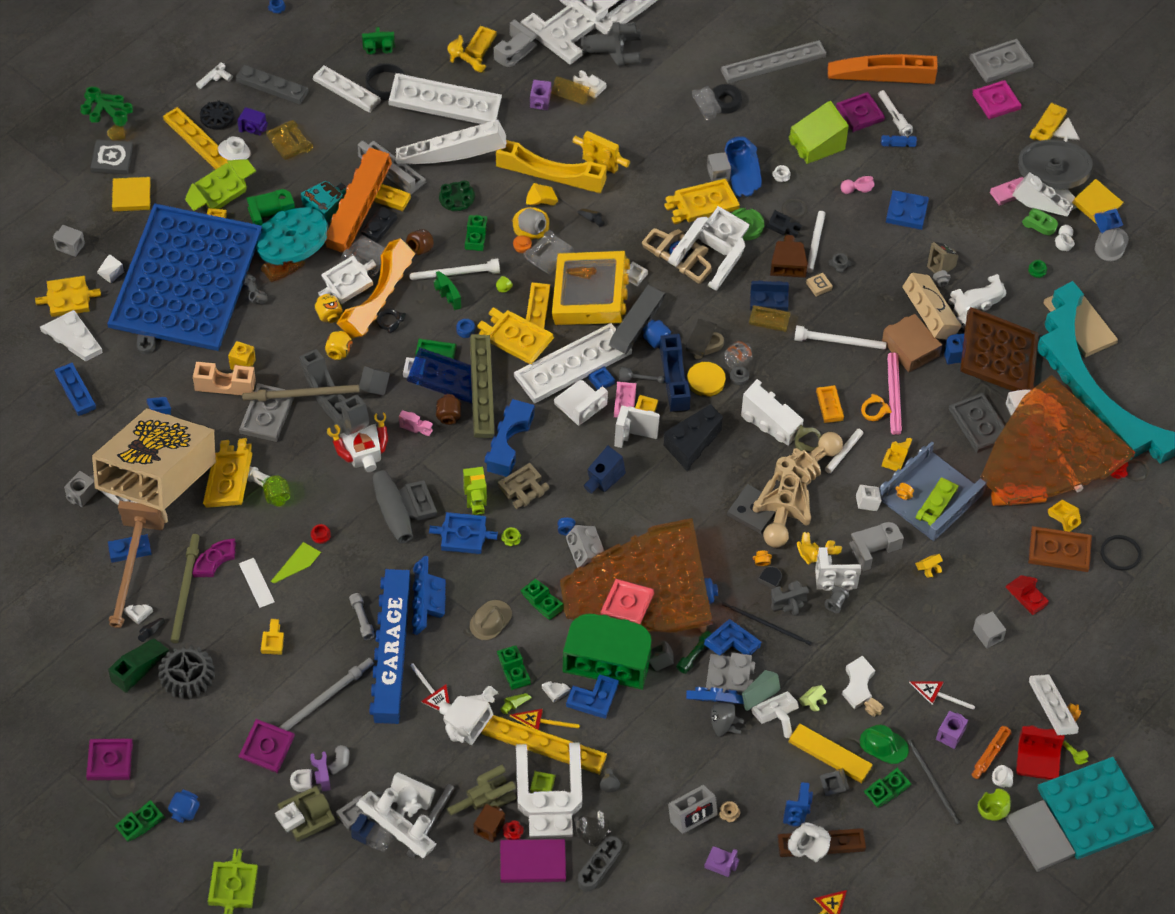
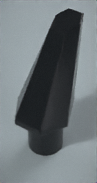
M587 209L578 211V214L592 223L595 222L599 227H602L605 223L601 218L600 212Z
M159 618L143 626L139 630L138 640L144 642L147 638L151 637L165 622L164 618Z

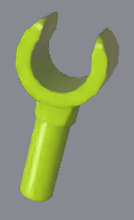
M1063 742V746L1071 752L1077 765L1088 762L1086 758L1089 755L1086 750L1077 752L1069 743Z

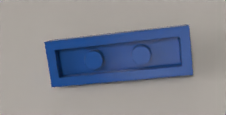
M73 363L54 370L78 416L96 409V405Z

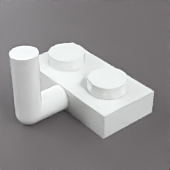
M788 691L751 708L752 714L761 724L778 717L782 721L784 737L790 738L792 736L790 718L787 713L799 707L796 699Z

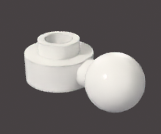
M1063 225L1059 229V235L1055 238V242L1059 250L1069 251L1074 246V241L1071 238L1073 236V228L1069 225Z

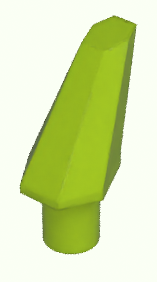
M526 693L507 697L504 699L505 704L500 708V711L503 714H507L511 709H516L532 697Z

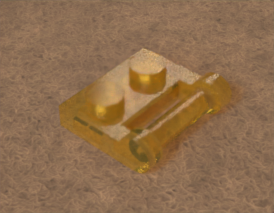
M294 120L266 132L268 139L284 160L302 152H309L313 148V144L304 137ZM288 131L292 132L295 135L300 144L297 145V143L294 141V139L291 137Z

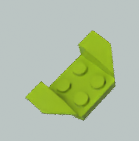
M247 159L228 160V163L217 168L195 184L192 183L185 200L193 211L205 204L208 208L220 209L246 192L247 185L244 179L256 172L255 168Z

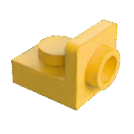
M1064 500L1059 501L1048 509L1049 516L1061 522L1064 531L1070 532L1081 524L1079 509Z

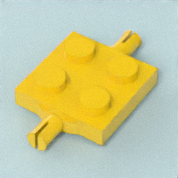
M586 131L583 139L577 136L573 138L572 143L582 147L584 160L606 165L607 171L611 173L617 171L618 164L626 168L630 164V160L620 156L619 145L594 133Z
M85 276L47 281L48 291L46 296L35 297L36 305L48 304L51 317L62 316L73 310L76 313L90 312V298L101 296L100 288L89 290L86 286Z

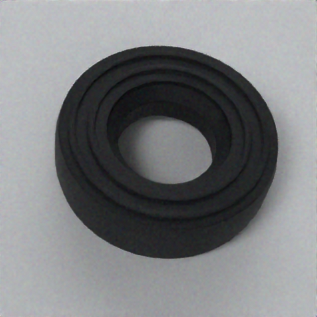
M718 85L710 93L711 107L719 113H733L741 106L742 94L733 85ZM729 95L733 100L725 103L720 101L719 97Z

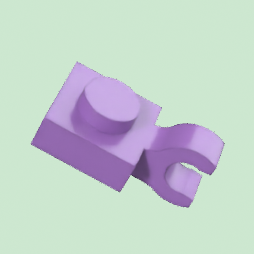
M322 752L321 760H316L313 753L310 756L311 764L319 770L315 772L316 784H321L322 792L330 790V782L326 764V753Z

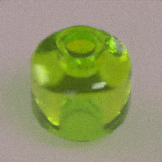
M278 475L271 476L263 484V492L267 503L279 507L290 499L289 484L285 478Z

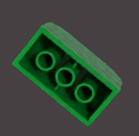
M583 614L577 617L570 625L563 650L562 672L596 680L600 674L619 680V685L643 690L650 664V633L642 625L627 619H615L608 615Z

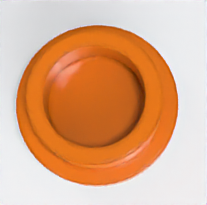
M524 235L517 236L513 241V247L519 253L528 252L532 246L531 239Z

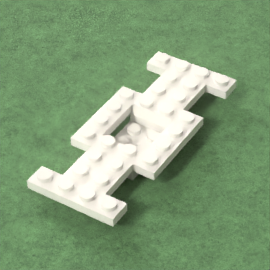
M560 0L567 7L545 22L532 13L520 23L536 33L537 40L568 64H572L583 56V50L573 44L594 28L603 34H607L613 22H620V24L628 23L657 0H626L609 13L608 8L619 0Z

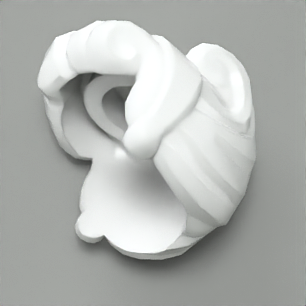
M807 822L802 823L801 827L797 828L788 840V848L796 857L806 855L814 860V862H818L819 858H823L827 854L831 837L823 827Z

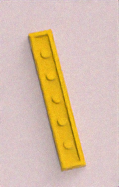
M178 107L163 116L164 121L215 169L228 163V160L219 154L218 145Z
M495 715L491 717L482 730V735L515 746L516 744H527V750L570 764L569 743L574 742L542 731H536L525 725ZM580 745L581 768L600 775L607 758V753Z

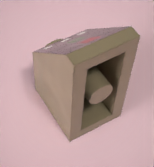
M933 242L930 248L927 267L934 273L942 270L948 273L956 267L958 254L944 243Z

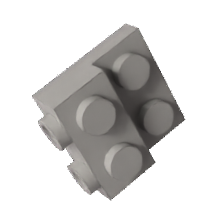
M731 653L730 657L710 654L706 682L708 691H710V688H722L723 693H725V690H735L737 695H742L753 683V680L749 679V675L754 674L755 662L751 661L752 655Z

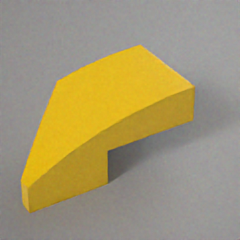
M907 438L906 442L902 443L892 442L891 448L887 450L883 459L882 467L894 471L901 470L912 438Z

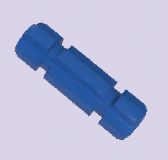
M883 135L881 137V145L889 146L891 144V146L906 147V145L908 147H915L917 138L916 136H909L907 138V136L892 135V137H889V135Z

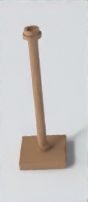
M119 501L118 504L123 525L134 527L114 615L109 617V625L114 628H121L125 621L122 618V613L142 528L163 530L164 528L161 510L140 503Z

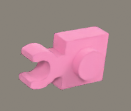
M401 411L399 415V425L401 428L414 433L420 431L426 436L431 435L433 423L420 420V417L415 413Z

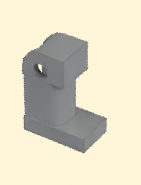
M515 19L510 23V36L513 38L507 43L502 40L494 47V60L505 67L514 66L531 50L537 47V44L532 41L537 37V34Z
M886 522L851 533L853 541L849 545L862 570L866 571L871 569L873 558L870 553L885 548L888 553L902 549L904 537L896 524Z

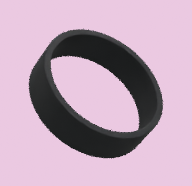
M383 63L375 65L366 74V89L380 97L381 100H389L391 91H378L370 86L369 80L381 72L405 74L401 68L394 64Z

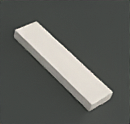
M323 66L313 76L315 82L369 113L381 102V98L326 66Z
M1050 675L1030 676L1029 683L1057 735L1077 734L1079 727Z

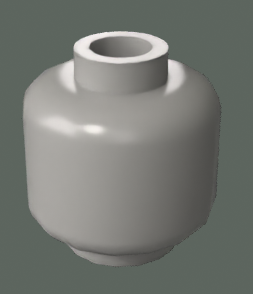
M532 208L525 209L518 217L520 229L529 234L537 235L546 227L544 214Z

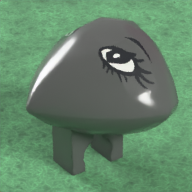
M719 702L711 708V724L718 737L725 735L727 731L741 733V729H737L732 724L737 722L744 723L743 718L735 716L734 704Z

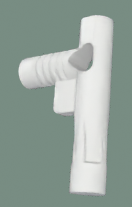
M221 62L204 78L198 81L196 85L201 89L212 79L218 81L222 77L227 81H231L233 76L224 71L226 66Z

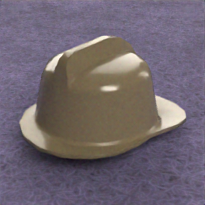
M500 600L486 602L476 611L470 621L471 633L480 640L495 638L512 618L510 606Z

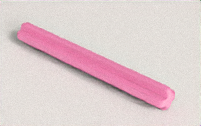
M889 353L887 359L889 404L891 410L890 426L893 435H900L902 424L899 360L897 353Z

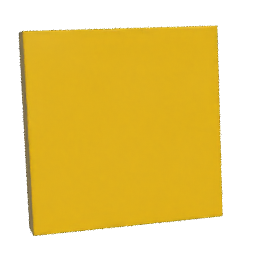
M150 177L114 178L112 194L113 211L150 210Z
M1095 179L1072 203L1096 223L1094 214L1115 208L1118 209L1122 206L1123 201Z

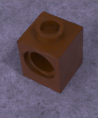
M486 804L474 823V834L493 843L505 824V813L502 809Z

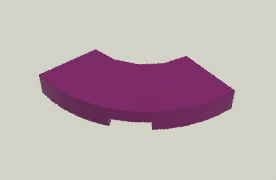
M235 539L219 541L211 545V548L204 553H201L194 565L193 577H214L216 569L222 563L234 560Z

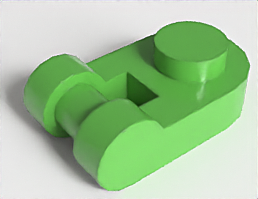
M1035 208L1022 221L1025 227L1033 228L1045 235L1054 234L1058 226L1056 219Z

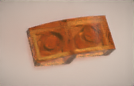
M302 260L296 263L288 261L283 262V265L267 263L263 264L261 270L271 282H274L300 269L305 265V261Z

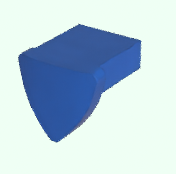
M1116 208L1094 214L1101 233L1123 226Z

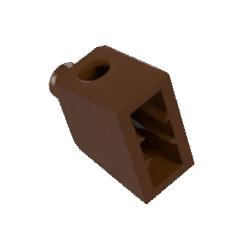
M787 235L784 237V241L776 242L770 276L806 278L807 260L804 244L802 242H795L794 236Z

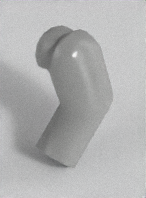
M339 745L336 747V761L327 766L331 775L336 774L349 764L350 752L346 746Z

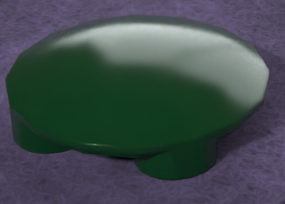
M466 180L441 186L439 201L447 210L461 211L467 209L475 200V192Z

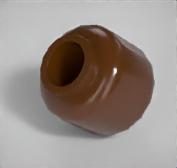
M425 229L411 232L406 238V244L413 250L415 255H422L433 248V237Z
M451 394L444 395L438 399L436 403L437 419L445 425L456 423L461 417V401Z

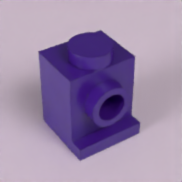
M245 107L238 118L239 132L242 133L245 130L252 134L261 135L267 129L268 123L266 122L265 113Z

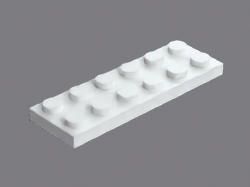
M396 73L388 105L484 124L497 120L502 95Z
M610 323L533 362L532 365L529 364L514 372V377L535 404L587 377L592 372L604 366L607 367L632 354V348L627 354H624L609 346L611 337L616 331V328Z

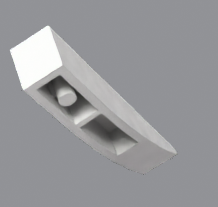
M499 120L487 122L397 148L396 163H439L478 156L506 148V133Z

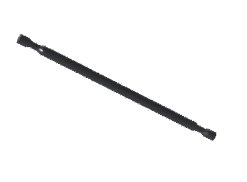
M725 602L722 603V606L728 607L792 638L803 641L808 645L812 643L741 609L730 606Z

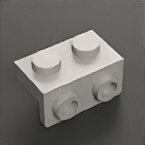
M575 525L567 534L566 540L578 569H582L586 563L603 564L607 560L595 526Z

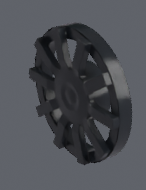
M220 100L208 102L200 111L202 124L210 129H223L229 126L234 119L233 108L229 103L221 102Z

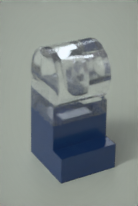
M361 813L351 827L353 839L382 852L387 850L395 837L386 828L368 820V817Z

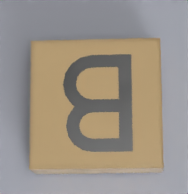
M824 273L811 277L806 282L815 296L831 291L833 287Z

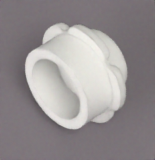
M784 165L777 166L773 171V177L778 182H786L790 179L791 173L789 168Z

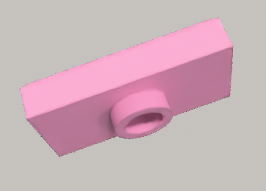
M1023 177L991 188L990 193L998 205L1017 199L1012 194L1017 185L1024 179Z
M617 382L614 417L618 418L621 406L634 407L637 383Z

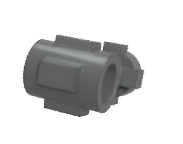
M245 275L243 287L246 290H250L249 300L257 305L265 304L268 299L267 294L257 289L254 276Z

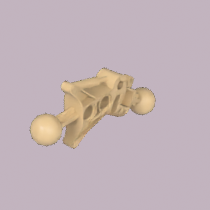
M835 432L824 433L818 441V447L809 454L805 450L800 451L795 448L791 456L781 457L777 460L773 478L768 481L753 505V511L756 513L761 511H775L776 513L773 523L764 530V540L767 545L779 548L786 544L789 539V533L785 527L787 516L800 520L804 525L810 524L811 515L807 485L811 483V480H815L817 476L821 475V469L817 462L825 455L835 456L842 450L843 442L840 435ZM775 481H780V486L774 491H772L774 486L776 485Z

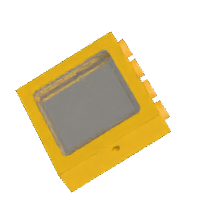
M625 251L558 253L552 307L555 325L621 323L623 321V315H626L624 300L628 298L625 285L629 284V276L626 272L630 270V260L626 258Z

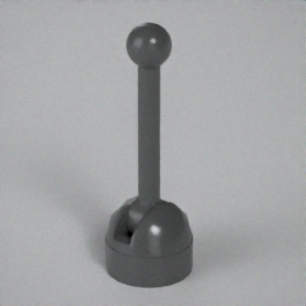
M620 366L618 382H629L632 378L655 380L659 383L665 382L664 376L654 377L633 374L630 368Z

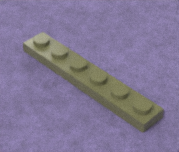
M471 334L470 355L474 437L493 438L494 414L490 335Z

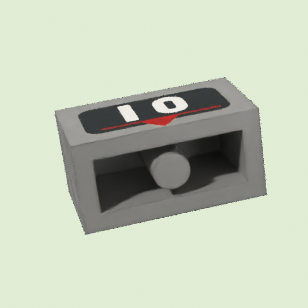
M704 785L668 803L670 822L682 834L718 815L716 796Z

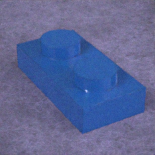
M148 534L141 535L136 558L152 555ZM132 537L108 542L111 563L127 560Z

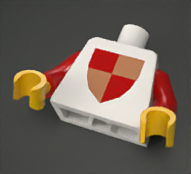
M383 412L384 419L382 421H379L377 414H375L374 419L378 423V427H376V424H373L351 435L342 433L340 438L338 436L340 433L338 425H334L336 434H333L331 429L328 428L327 434L333 437L334 440L332 442L338 456L348 463H352L355 468L364 466L367 472L376 470L375 462L381 460V454L385 452L388 443L387 427L384 426L386 414Z

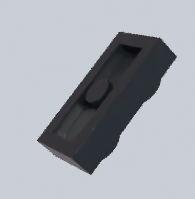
M381 207L362 229L361 235L378 243L398 219L397 213Z

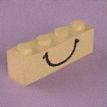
M911 273L902 287L934 338L948 339L950 335L957 334L961 324L930 276Z

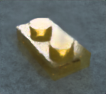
M556 76L551 93L585 105L591 87Z
M753 305L749 324L786 332L790 312Z

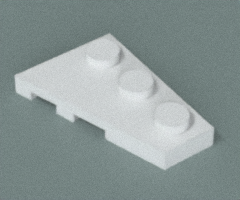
M74 310L40 327L41 332L50 335L56 342L68 347L69 351L84 361H88L103 353L100 345Z

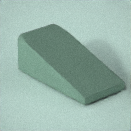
M765 670L742 693L745 710H750L781 689L777 673Z

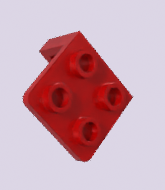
M1022 726L1018 742L1016 773L1022 776L1048 780L1059 777L1060 754L1065 735H1057L1055 729L1047 730L1037 728L1036 726Z

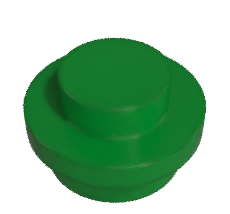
M1035 260L1029 265L1028 271L1033 277L1041 278L1046 275L1047 266L1045 262Z

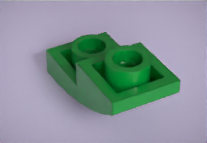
M469 215L465 250L483 251L487 216Z
M437 271L436 280H433L435 290L440 292L441 298H447L448 304H452L454 310L461 309V296L457 288L447 276Z
M534 579L520 590L529 603L548 620H551L565 609L564 604L551 595L549 588L537 579Z
M514 645L498 650L497 655L511 690L530 685V677L523 665V658L517 646Z
M896 768L882 780L879 778L863 792L879 808L909 788L911 783Z
M150 800L136 813L130 812L115 827L129 842L150 830L163 820L165 816Z

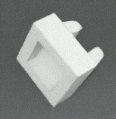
M294 802L275 813L276 818L287 833L305 822L304 816Z

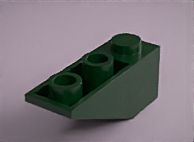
M153 638L122 655L108 669L111 682L127 693L169 652V649Z

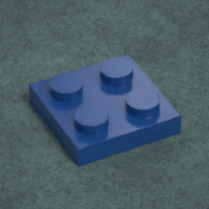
M893 190L886 223L922 230L929 197Z

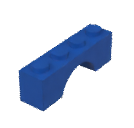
M512 399L510 406L505 407V418L499 422L497 428L498 435L493 437L491 442L492 449L486 453L484 461L487 463V472L505 477L511 474L516 463V451L507 442L514 434L529 431L534 418V405Z

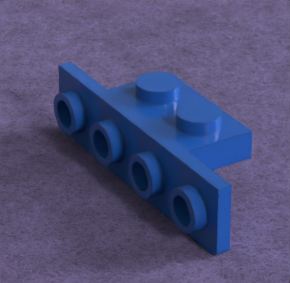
M424 556L416 562L413 568L415 581L413 584L414 600L412 608L414 609V617L412 619L413 634L418 635L427 627V614L439 618L445 615L446 579L428 574V556Z

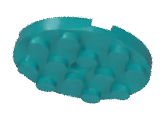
M309 207L280 211L262 224V233L256 249L260 257L271 264L283 265V262L293 261V263L302 261L317 252L325 243L327 230H329L327 221L322 213Z

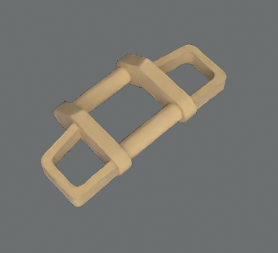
M652 229L642 241L643 248L652 252L656 257L663 258L668 262L670 254L667 251L670 245L675 241H681L684 237V232L677 229L667 234L658 229ZM654 236L665 239L657 249L648 244ZM695 242L691 247L694 251L684 263L680 262L677 268L679 272L701 284L712 271V267L703 258L707 254L708 248ZM697 261H700L706 267L700 276H696L689 271Z

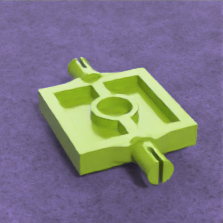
M237 849L233 850L232 861L214 862L208 905L225 907L224 914H233L234 908H252L258 866L241 862L243 852L241 849H238V852Z

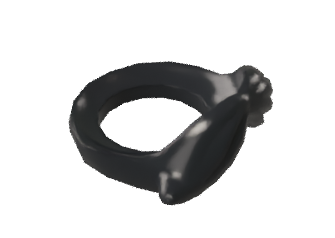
M392 308L384 309L377 315V323L382 329L392 333L398 328L399 323L403 322L406 313H399ZM386 314H391L395 316L397 321L391 325H385L381 322V318Z

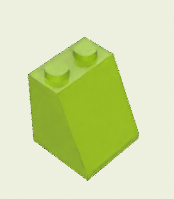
M829 101L793 125L789 141L791 145L796 147L799 156L809 164L845 150L849 126L833 103Z

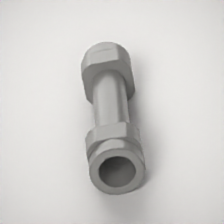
M354 593L349 597L351 606L356 610L363 639L370 640L375 637L374 629L368 623L361 594Z

